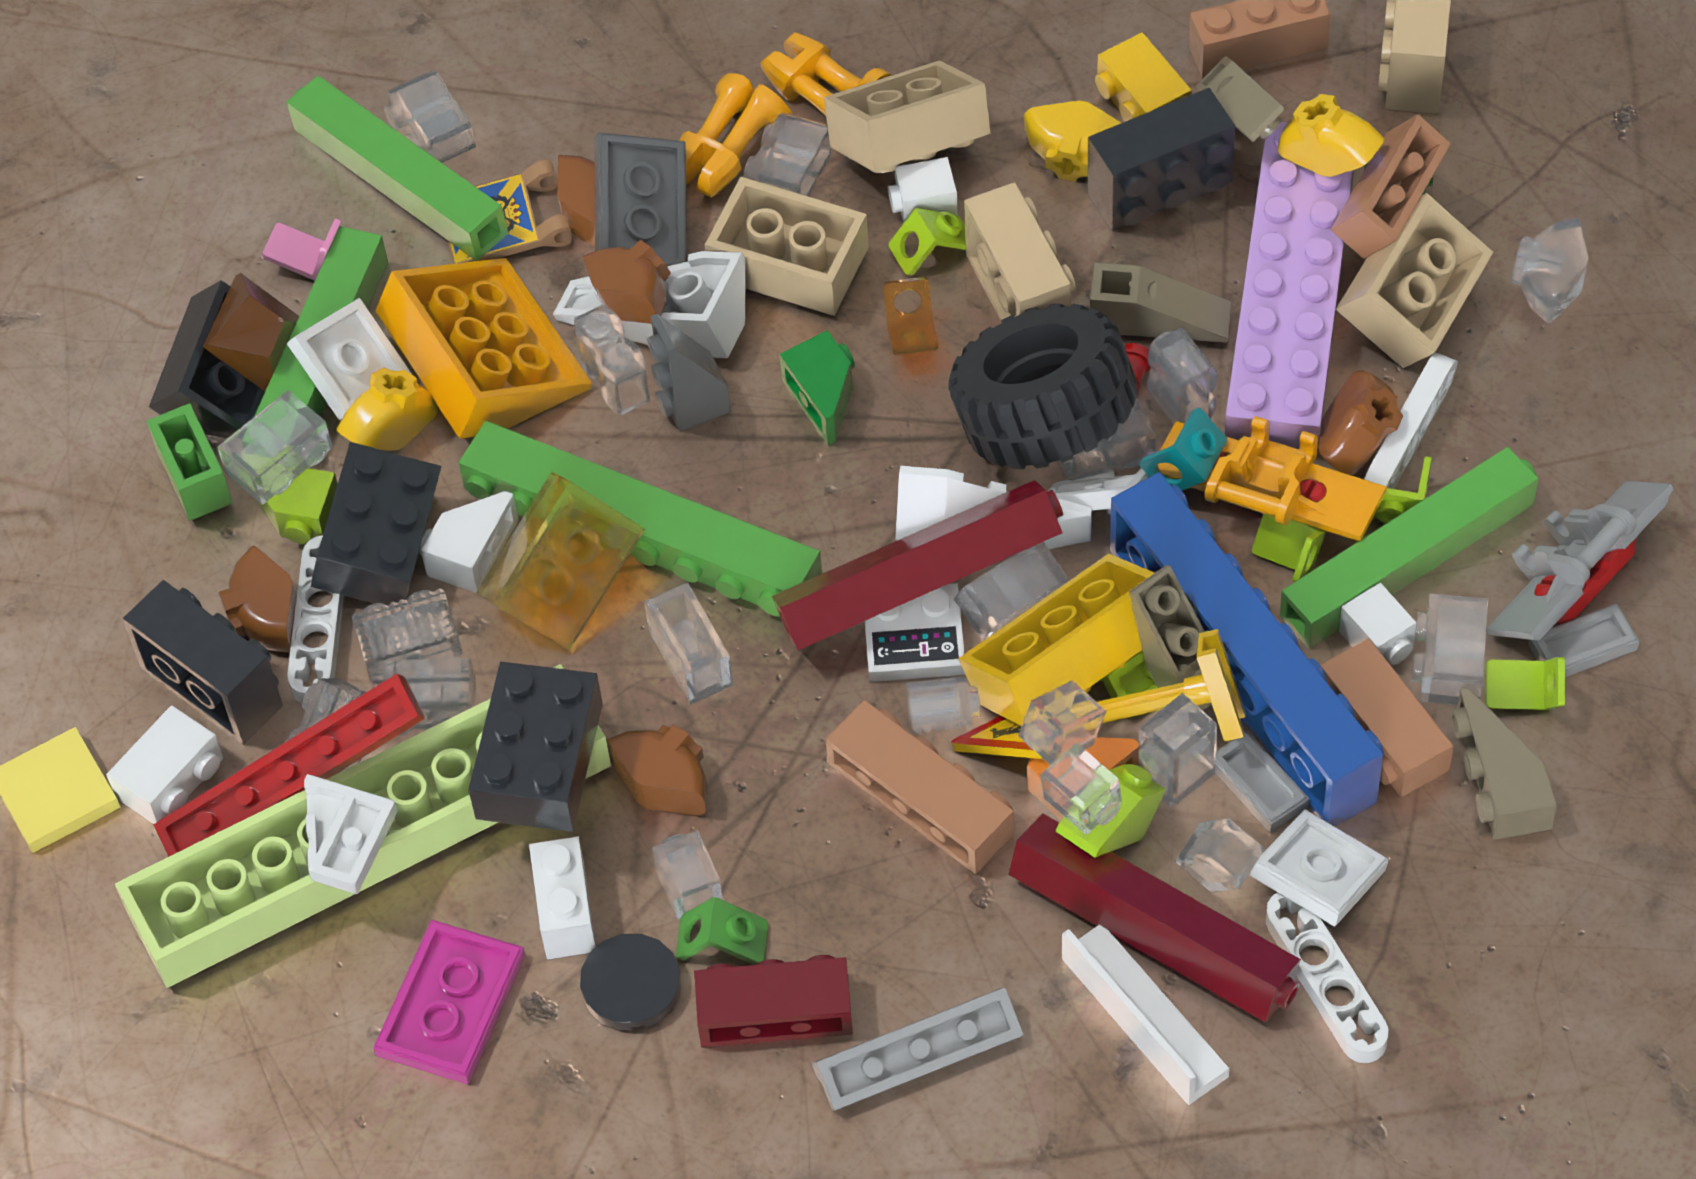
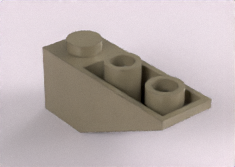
M1227 56L1194 88L1199 92L1210 87L1235 124V128L1252 142L1259 136L1262 139L1268 137L1282 121L1279 115L1285 108Z
M1094 262L1090 308L1100 311L1107 318L1111 319L1117 326L1120 335L1228 343L1232 301L1143 266Z
M1165 565L1129 591L1146 667L1158 688L1183 683L1184 678L1202 674L1197 660L1199 633L1205 632L1171 566ZM1212 703L1194 707L1186 704L1172 707V709L1198 715L1212 705Z
M1468 687L1461 688L1458 706L1456 709L1451 710V720L1456 738L1463 737L1467 751H1464L1463 759L1467 777L1469 780L1476 779L1480 793L1476 794V805L1481 822H1489L1494 840L1552 830L1557 803L1544 762Z

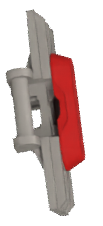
M1627 481L1604 504H1599L1586 510L1574 508L1564 520L1558 511H1553L1544 520V523L1551 535L1559 543V547L1539 545L1531 553L1526 545L1521 544L1512 554L1515 563L1530 582L1485 629L1488 635L1540 640L1555 623L1561 625L1575 619L1633 557L1636 552V537L1668 504L1669 495L1674 491L1672 485L1669 483Z

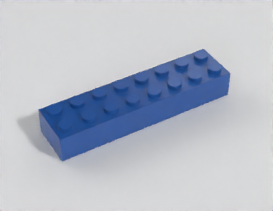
M1158 472L1112 497L1110 551L1114 556L1154 573L1165 565L1171 566L1205 632L1215 629L1219 630L1245 709V717L1240 719L1264 750L1309 797V808L1317 817L1336 827L1376 804L1384 750L1378 737L1371 730L1365 731L1355 719L1354 710L1347 698L1342 694L1336 695L1327 684L1325 673L1320 664L1314 658L1308 659L1298 647V641L1293 630L1284 622L1280 624L1270 612V605L1263 592L1256 587L1251 588L1243 578L1242 569L1236 558L1230 553L1224 554L1217 545L1209 524L1204 519L1197 520L1190 511L1182 490L1177 485L1171 486L1163 475Z

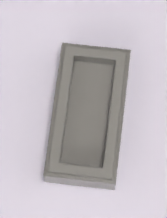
M1616 603L1555 626L1540 640L1529 639L1528 646L1537 661L1564 657L1565 677L1638 650L1639 639Z
M1248 731L1244 732V737L1233 739L1208 756V766L1269 833L1309 807V797Z

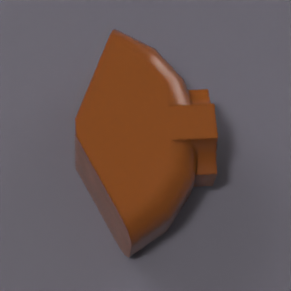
M558 155L557 197L560 214L567 217L569 228L573 234L595 248V162L582 156Z
M640 240L631 249L626 247L602 248L583 256L592 286L613 319L651 324L650 316L655 314L662 315L667 302L664 281L669 278L668 276L671 272L665 261L655 253L650 245Z
M1364 370L1355 371L1347 379L1325 412L1321 423L1319 452L1323 459L1339 472L1353 476L1372 457L1384 437L1398 430L1404 415L1397 407L1398 396L1394 394L1390 386Z
M253 545L236 562L229 580V588L218 592L228 620L235 627L238 635L241 637L247 635L249 639L257 640L267 650L290 653L297 598L293 582L285 570Z
M673 724L672 727L662 725L658 731H626L606 739L611 764L640 806L650 810L699 816L705 813L708 788L706 777L700 764L704 758L703 748L691 738L688 732Z

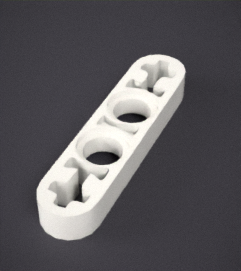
M1436 352L1432 354L1400 411L1404 416L1398 430L1386 436L1364 480L1395 489L1452 384L1458 365L1457 360Z
M323 535L309 540L302 551L287 673L293 697L305 705L320 704L332 694L344 601L343 595L329 592L333 595L329 604L323 607H312L307 603L312 594L324 591L310 587ZM319 631L328 635L327 641L320 647L309 648L303 645L304 638L312 632ZM308 663L315 664L318 679L313 681L312 686L305 687L303 683L309 679L310 669Z
M1277 892L1267 903L1266 925L1278 947L1300 959L1299 953L1307 946H1319L1327 952L1328 959L1320 965H1309L1301 959L1296 976L1344 1053L1350 1059L1359 1063H1370L1378 1060L1383 1056L1388 1042L1389 1029L1383 1016L1321 918ZM1286 908L1290 914L1298 912L1297 927L1301 932L1298 936L1295 937L1296 929L1289 918L1284 917L1280 919L1281 909ZM1333 986H1343L1352 992L1354 998L1347 1005L1335 1006L1326 999L1325 992ZM1358 1013L1357 1023L1366 1035L1375 1033L1373 1044L1368 1045L1364 1039L1355 1041L1357 1028L1352 1018Z

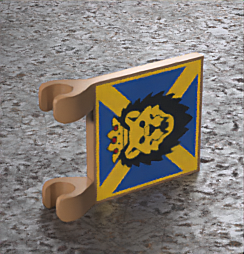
M543 159L535 162L523 172L474 185L502 206L509 233L478 261L498 259L540 246L562 247L569 245L573 241L567 217L563 214L551 216L539 226L536 224L528 191L548 192L557 188V176L554 173V167L550 160ZM448 241L453 264L476 261Z

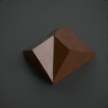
M239 273L235 276L203 347L266 392L299 315L242 273Z

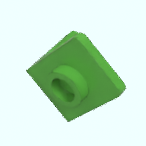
M714 896L681 916L676 958L684 961L712 946L753 965H757L759 962L764 961L768 921ZM701 918L700 931L697 937L690 943L691 930L694 924Z

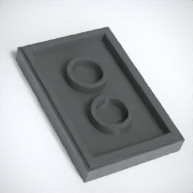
M599 132L594 138L595 251L611 247L631 249L637 242L642 240L652 247L655 253L665 261L667 266L687 262L685 141Z

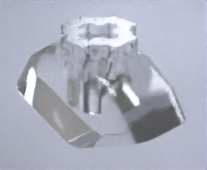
M1579 218L1555 222L1537 233L1534 239L1524 236L1518 248L1511 283L1521 285L1522 292L1530 308L1547 323L1555 320L1582 293L1588 264V254Z

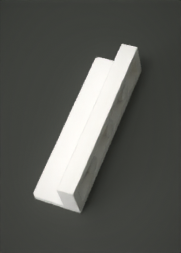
M1098 925L1079 939L1069 929L1062 933V960L1188 1106L1229 1077V1067L1109 930Z

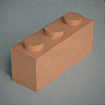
M1239 0L1190 12L1189 49L1202 79L1225 56L1235 62L1241 69H1246L1327 49L1331 13L1325 0Z
M1419 114L1385 134L1383 144L1370 160L1330 229L1363 259L1397 240L1451 144Z
M1369 638L1320 664L1325 673L1327 684L1336 695L1342 694L1347 698L1354 710L1355 719L1365 731L1371 730L1381 742L1384 755L1382 758L1380 781L1383 784H1391L1397 794L1403 797L1450 771L1453 744Z

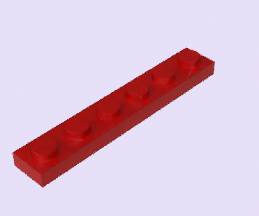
M400 674L393 675L153 824L168 857L305 790L304 779L307 774L326 780L426 719L405 676Z

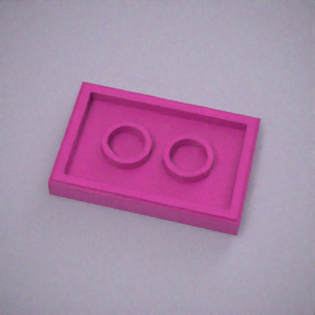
M431 919L373 1047L375 1056L469 1085L526 956L524 947Z

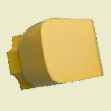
M1319 94L1310 101L1301 102L1294 111L1293 117L1281 132L1277 152L1283 158L1319 175L1332 177L1358 169L1367 164L1381 147L1385 138L1369 122L1350 111L1340 109L1334 95Z
M1080 100L1036 106L1028 109L1024 114V130L1031 148L1045 160V168L1055 172L1058 179L1076 182L1079 177H1088V137L1121 124L1120 121L1091 103Z
M384 367L371 374L369 389L359 395L348 408L336 430L354 443L384 451L400 450L436 417L438 407L429 391L417 383L416 377L404 369L393 371Z

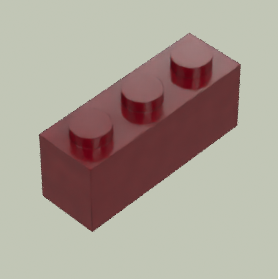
M816 955L806 961L795 962L768 959L759 962L757 965L734 967L730 964H715L707 969L694 970L697 1026L701 1048L853 1035L846 957L835 958L830 955Z

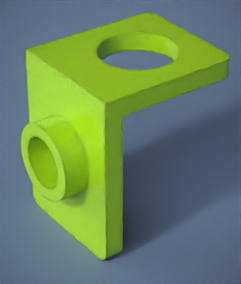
M915 208L890 240L889 248L906 275H914L937 245L966 250L965 224L960 216L953 215L947 211L938 212ZM912 232H915L919 239V247L916 254L909 258L905 252V242L907 237Z
M1425 456L1418 493L1387 488L1373 517L1374 519L1388 523L1426 499L1432 457Z
M1263 514L1252 547V553L1294 569L1292 581L1296 582L1313 571L1326 531L1294 520H1290L1287 525L1276 523L1275 517Z
M1554 657L1546 661L1494 659L1486 661L1485 705L1489 709L1553 710L1563 707L1565 705V658Z

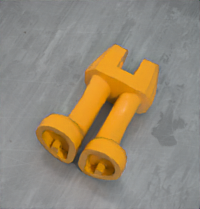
M793 32L784 41L783 46L788 56L779 51H773L760 63L768 80L786 100L793 101L801 95L825 116L824 97L833 93L818 83L820 78L839 92L892 76L881 68H873L863 78H859L831 58V49L826 45L796 32Z
M737 73L725 74L718 81L715 88L717 100L701 129L696 134L686 131L679 139V141H685L686 185L691 183L702 169L698 178L697 189L710 198H713L723 190L742 170L739 159L748 143L762 127L773 131H780L792 119V112L789 106L774 91L761 84L754 90L750 80ZM736 113H742L722 144L717 142Z

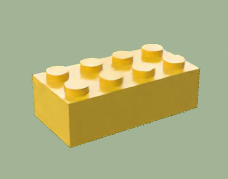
M1108 553L959 657L958 660L979 704L1030 730L1049 721L1053 713L1069 701L1086 695L1093 684L1119 667L1123 668L1130 658L1142 650L1129 591L1153 575L1154 572Z

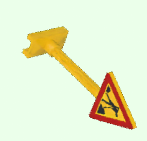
M1215 629L1199 633L1197 660L1202 674L1184 678L1183 683L1067 708L1059 713H1053L1049 721L1030 730L1003 716H999L953 739L951 743L954 751L1043 759L1048 755L1050 737L1053 732L1075 730L1186 704L1194 707L1212 703L1224 741L1244 737L1240 718L1245 717V709L1219 630Z

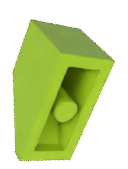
M245 458L243 468L250 491L279 535L299 544H307L309 540L316 536H322L338 485L335 473Z
M1124 764L1104 771L1059 822L1056 832L1093 857H1098L1135 843L1144 838L1166 789L1154 782L1152 775L1147 770L1137 765Z

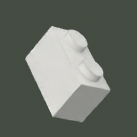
M171 705L106 775L117 799L155 824L184 806L188 796L202 781L209 780L216 773L220 762L223 760V756L216 735Z
M579 836L529 844L540 931L547 960L590 953L596 948Z

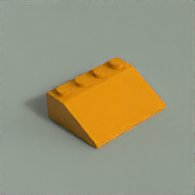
M507 258L391 271L375 311L459 439L475 437L485 420L508 429L590 389L592 385L591 380Z

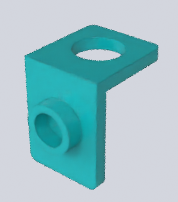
M1196 408L1192 410L1175 443L1168 448L1143 457L1139 465L1149 477L1158 472L1161 473L1158 468L1160 463H1170L1176 466L1182 474L1181 479H1171L1165 475L1163 477L1171 486L1177 485L1181 490H1185L1206 481L1227 442V437L1201 408Z

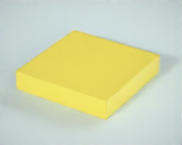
M76 727L0 765V797L32 853L121 808L117 797Z

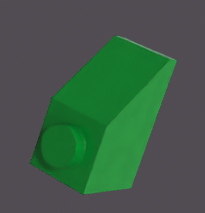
M826 330L780 353L779 357L783 383L826 444L830 445L836 442L853 390L851 369L855 368V362L848 347L844 343L838 345L829 331Z

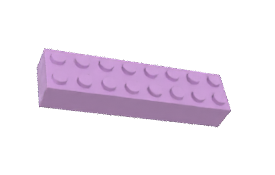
M1281 122L1265 138L1225 416L1224 435L1236 440H1240L1243 436L1250 438L1252 433L1251 422L1253 417L1257 416L1269 420L1270 441L1300 449L1299 439L1302 431L1317 435L1319 446L1345 242L1330 229L1351 195L1354 170L1326 177L1283 158L1277 152V146L1281 132L1287 122Z

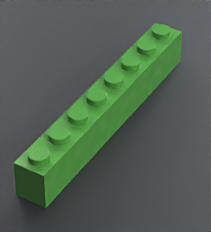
M486 420L458 462L464 489L478 499H484L504 491L514 494L518 515H531L547 521L561 532L570 533L572 531L591 539L596 545L604 549L615 548L630 554L644 565H658L673 571L685 581L692 583L698 581L716 588L722 595L728 598H741L759 605L765 612L774 616H779V613L771 596L822 574L821 553L819 550Z

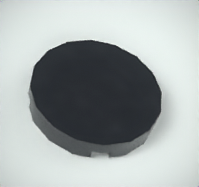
M620 934L604 940L589 953L581 968L580 989L588 1011L601 1024L619 1031L632 1030V1027L643 1025L647 1028L659 1023L673 1010L680 996V968L673 952L660 940L644 934Z

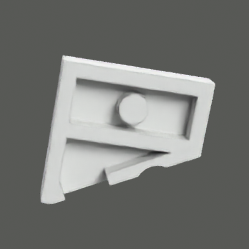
M1142 468L1134 475L1115 476L1113 470H1108L1086 477L1056 482L1049 490L1052 489L1059 499L1092 507V511L1107 509V513L1111 514V498L1149 478V476Z
M307 774L304 779V788L307 795L306 830L309 838V848L307 851L308 871L311 880L358 895L398 811L396 802Z

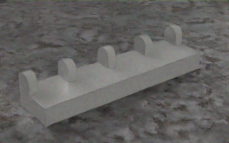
M1004 987L814 1061L812 1065L818 1080L822 1083L831 1109L837 1110L1021 1037L1023 1032Z

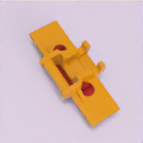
M1254 416L1251 422V437L1243 436L1240 440L1227 437V442L1206 481L1191 487L1205 492V500L1214 503L1220 499L1273 516L1276 523L1287 525L1290 520H1294L1360 542L1387 491L1386 486L1313 464L1317 458L1318 437L1315 434L1302 431L1299 439L1300 449L1270 441L1269 420ZM1176 421L1160 450L1168 448L1175 443L1185 423ZM1170 463L1158 464L1159 470L1166 477L1171 479L1182 478V474L1176 466Z

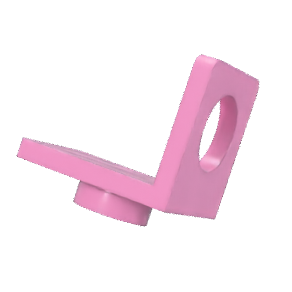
M334 219L325 241L285 224L276 223L263 250L262 258L312 280H316L339 229L341 220Z

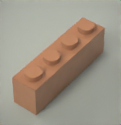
M864 700L825 738L828 764L975 875L1015 835L1014 810L1004 796L996 791L989 793L975 782L974 777L965 767L958 763L950 764L938 755L936 748L926 738L922 736L914 737L903 729L898 719L884 708L878 710Z

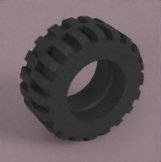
M1050 304L1045 309L1039 310L1038 307L1025 310V313L1016 317L1011 315L1002 319L1001 324L992 328L989 326L982 331L976 341H970L963 348L962 356H957L949 377L948 389L969 444L972 445L973 450L980 457L1001 467L1007 464L1012 469H1025L1026 466L1033 465L1037 469L1049 467L1051 462L1060 460L1063 463L1074 459L1073 455L1082 451L1087 453L1098 447L1100 440L1103 438L1109 439L1117 432L1118 424H1124L1130 416L1137 398L1138 382L1119 330L1111 319L1107 318L1100 311L1094 308L1088 309L1084 305L1072 304L1070 307H1065L1063 304Z

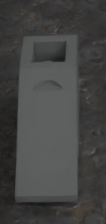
M658 314L650 316L653 336L647 337V342L656 362L651 365V369L657 386L660 389L655 392V396L665 418L672 416L681 432L730 413L728 385L710 351Z

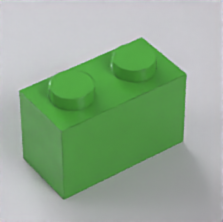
M190 403L146 421L156 452L189 521L232 504L223 471Z

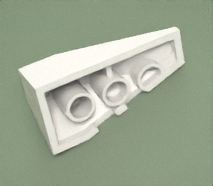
M701 251L688 254V262L667 266L671 274L664 281L667 302L661 317L709 350L712 357L728 358L745 325V257L742 252ZM590 277L571 280L553 313L557 321L648 345L647 337L653 336L651 324L613 319L592 286Z
M900 466L895 541L1006 493V484L991 481L988 488L963 482L964 473L949 469ZM1058 498L1064 515L1057 518L1063 533L1012 556L1091 541L1092 507Z

